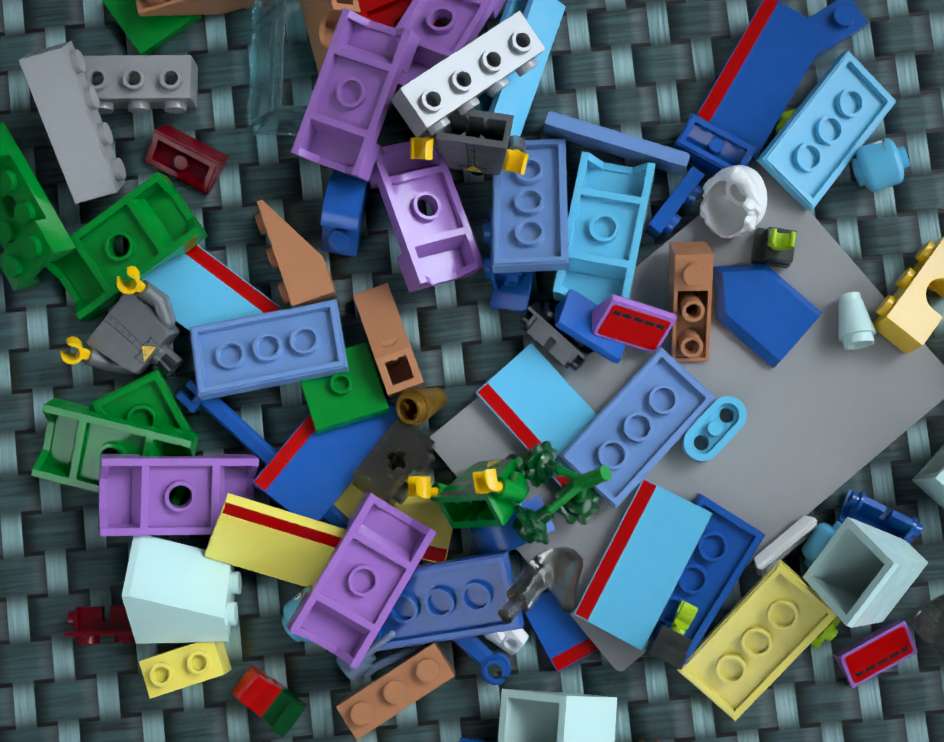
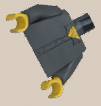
M472 109L461 116L456 111L447 117L451 123L435 135L431 136L429 131H426L420 137L410 138V159L433 160V149H435L443 156L449 168L469 171L476 176L483 174L499 175L501 169L502 171L524 175L529 154L526 153L525 140L517 135L510 136L514 115Z
M129 266L127 267V274L134 280L128 282L117 276V288L124 295L87 339L86 343L89 347L83 348L80 339L71 336L66 339L67 344L78 348V350L71 354L61 350V358L67 364H77L82 360L85 365L106 372L124 375L140 374L150 370L155 365L164 374L170 376L183 362V359L169 348L180 333L179 329L175 326L176 318L168 295L149 281H141L140 272L137 267Z

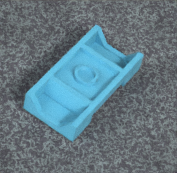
M582 151L568 216L569 270L557 271L553 287L554 300L561 301L570 289L577 291L597 305L613 294L630 299L646 212L654 180L655 163L648 162L635 167L604 163L591 153Z

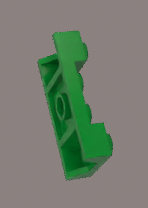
M0 122V244L4 249V252L0 255V267L13 290L16 291L37 286L41 283L37 274L48 263L73 252L76 247L4 122ZM13 199L16 202L15 207H13Z
M157 172L72 234L70 238L76 249L48 263L45 267L61 281L74 300L76 315L79 320L91 322L119 301L118 297L123 294L117 288V276L128 282L134 280L128 276L127 267H137L140 272V280H142L172 257H181L207 238L208 234L168 176ZM126 237L130 243L129 251L126 255L117 257L113 250L114 243L118 238Z
M53 398L43 405L42 412L47 419L43 449L32 468L31 476L99 493L100 454H105L106 448H115L120 454H140V456H195L199 433L167 425L156 428L90 411V406ZM183 485L174 487L169 493L170 503L177 506L185 504L189 488Z

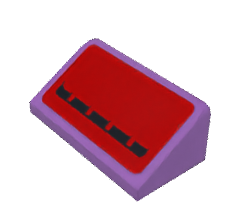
M613 294L592 310V334L654 353L659 349L677 320V315Z
M897 618L832 655L848 684L853 689L918 653L905 620Z

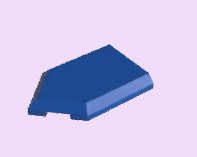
M767 264L713 267L716 319L772 368L787 355L822 314L817 307Z

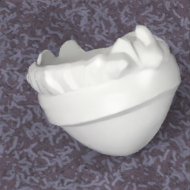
M744 165L729 166L716 173L703 186L704 199L700 204V215L705 219L704 222L710 230L721 238H732L753 231L764 217L767 206V191L762 177L754 169Z

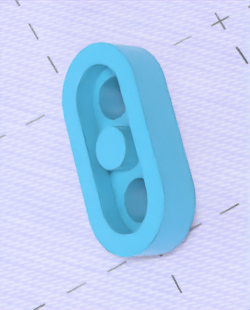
M722 396L713 401L683 434L681 445L685 455L696 462H705L713 459L744 426L747 419V411L744 404L733 396ZM722 409L730 411L732 418L729 423L721 421L719 413ZM697 436H701L706 440L707 445L704 450H698L694 446V439Z

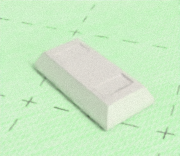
M804 515L755 556L754 564L757 575L759 577L763 576L778 559L783 560L807 540L817 527V520Z

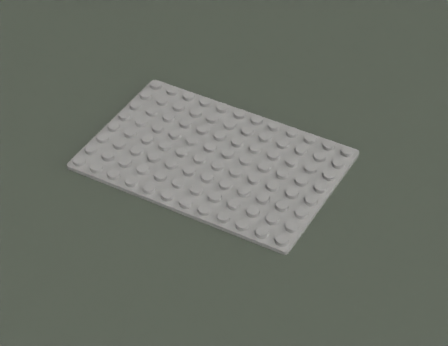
M761 165L754 170L758 172L764 181L767 191V206L764 217L755 229L732 238H721L711 231L705 224V219L698 215L635 267L630 300L669 312V242L707 241L714 254L713 267L755 264L751 263L755 230L757 228L767 229L768 227L797 231L794 257L790 267L787 269L774 266L769 267L817 307L822 314L787 355L772 368L716 319L715 282L712 280L709 362L678 363L708 389L716 399L722 396H733L739 399L747 411L746 422L713 459L705 462L693 461L685 455L681 445L682 435L644 477V479L694 503L699 494H702L766 534L747 566L754 560L755 556L800 518L808 515L944 399V365L925 343L914 351L905 354L877 332L873 336L874 344L861 349H844L843 342L838 340L839 303L837 297L848 292H860L861 299L872 323L878 318L879 314L875 311L885 297L809 210H805ZM670 331L660 346L669 355H671ZM552 337L545 346L541 345L537 348L597 415L654 354L625 345L618 364L611 362L597 352H593L585 357L583 365L577 371H574L571 367L566 369L564 365L548 352L556 342ZM479 397L429 438L432 448L457 478L479 461L505 459L511 453L523 459L528 453ZM722 409L719 413L721 421L725 423L730 422L732 418L730 411ZM697 436L694 439V446L698 450L706 448V440L701 436ZM551 477L547 484L541 483L537 488L532 486L531 481L527 479L529 493L524 501L540 494L544 505L549 506L556 501V492L562 489ZM642 480L616 509H613L599 496V501L596 504L600 507V511L597 515L590 517L586 525H582L578 521L573 525L568 524L564 516L555 511L553 513L554 518L551 520L556 530L548 533L549 543L547 545L535 541L516 548L617 671L625 670L646 652L649 641L644 650L641 651L576 616L574 612Z

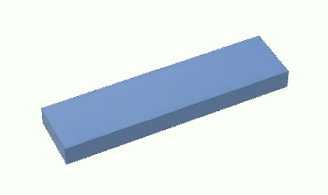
M553 111L548 112L544 124L543 134L556 138H565L566 141L637 163H655V168L680 176L685 171L690 158L687 152Z

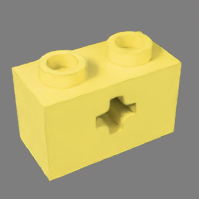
M193 642L139 661L150 699L224 675L232 670L224 642Z

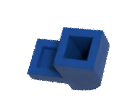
M333 170L327 185L320 224L323 225L321 251L357 257L360 247L362 220L368 206L369 181Z
M540 494L520 504L523 508L527 507L535 511L544 505ZM516 511L504 526L470 528L473 534V544L481 554L505 550L509 552L528 543L523 541L513 528V523L517 518ZM550 520L546 524L548 533L556 530L552 520Z

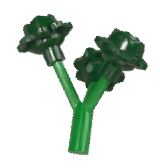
M543 441L541 445L535 444L533 448L529 449L522 462L525 478L531 481L532 486L537 488L541 483L547 484L550 476L557 478L560 475L572 479L574 482L568 481L563 490L556 492V501L549 506L543 505L537 511L517 505L515 507L517 518L513 523V528L517 531L519 537L529 544L536 541L547 545L549 543L547 538L549 535L546 524L554 518L553 513L555 511L563 515L568 524L573 525L578 521L580 524L586 525L590 517L597 515L600 511V507L596 504L599 501V495L591 491L590 488L609 481L612 477L610 468L602 465L580 474L563 468V464L556 461L558 451L552 448L549 441Z

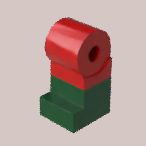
M250 666L232 689L233 695L241 703L272 726L271 729L282 738L289 732L308 706L307 703L276 679H272L254 666Z

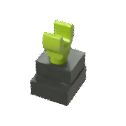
M768 227L767 229L757 228L754 235L751 263L767 264L768 266L786 269L790 267L794 257L797 231Z
M682 600L676 610L671 627L668 628L659 624L645 651L682 669L688 657L686 653L693 641L685 637L684 634L695 618L699 608Z

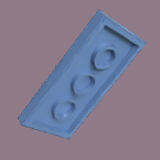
M566 139L525 140L526 153L529 154L525 174L520 175L515 172L502 171L501 169L499 175H492L493 273L569 270Z
M336 299L189 328L197 392L201 401L331 376L340 372H349Z
M660 347L558 458L572 471L580 474L602 465L608 466L612 473L611 479L591 488L613 509H616L712 404L716 397Z

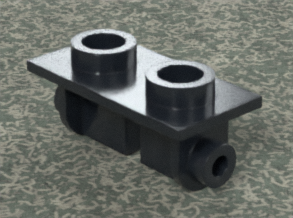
M544 300L530 305L527 308L529 312L520 321L525 325L523 330L542 346H545L552 337L556 342L548 352L564 365L566 369L571 367L574 371H577L585 362L584 358L595 351L556 328V305Z

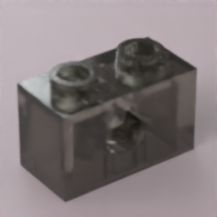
M398 417L352 474L353 485L363 493L366 491L372 493L391 506H394L396 502L402 505L409 496L408 477L417 476L419 473L424 476L436 460V457L433 455L435 441L411 424L404 423ZM400 461L404 463L403 469L401 467L395 468L394 471L390 469V463L397 465Z

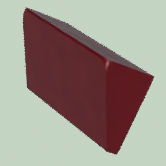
M163 125L155 129L144 162L209 194L225 167L228 156L169 125Z

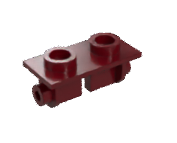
M124 605L110 606V620H105L104 606L76 607L75 611L68 612V625L74 626V632H66L64 637L76 639V645H99L100 638L114 637V643L116 644L136 643Z

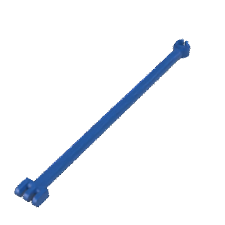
M190 379L185 384L195 394L193 398L183 390L176 394V397L192 413L198 412L203 407L253 455L257 456L265 466L276 455L277 451L219 397L201 401L198 397L195 380ZM333 505L323 520L327 524L347 529L349 518ZM476 636L452 640L480 666V674L487 683L500 685L505 682V676L509 678L512 668L511 662L505 654L492 652ZM498 664L502 669V674L499 676L491 675L488 671L489 665Z

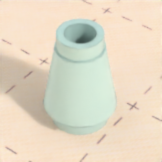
M848 292L838 296V340L843 342L844 349L855 350L874 344L873 336L877 332L861 299L860 292Z

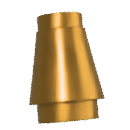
M438 387L407 389L402 392L396 402V412L404 423L419 426L445 407L447 397L445 392Z

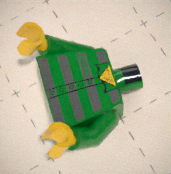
M512 453L505 459L479 461L473 464L449 485L436 482L431 486V476L408 477L409 495L411 497L430 498L431 501L438 502L452 528L504 526L516 511L515 507L525 500L529 493V485L527 479L522 474L524 472L523 459Z

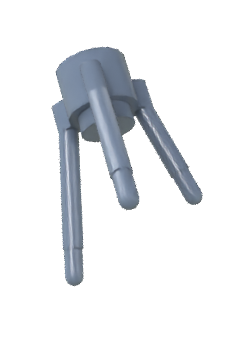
M390 630L371 644L357 669L339 657H336V661L344 674L351 681L355 682L362 675L366 679L369 678L376 671L423 648L425 644L407 646L373 663L376 660L374 653L395 637V632Z

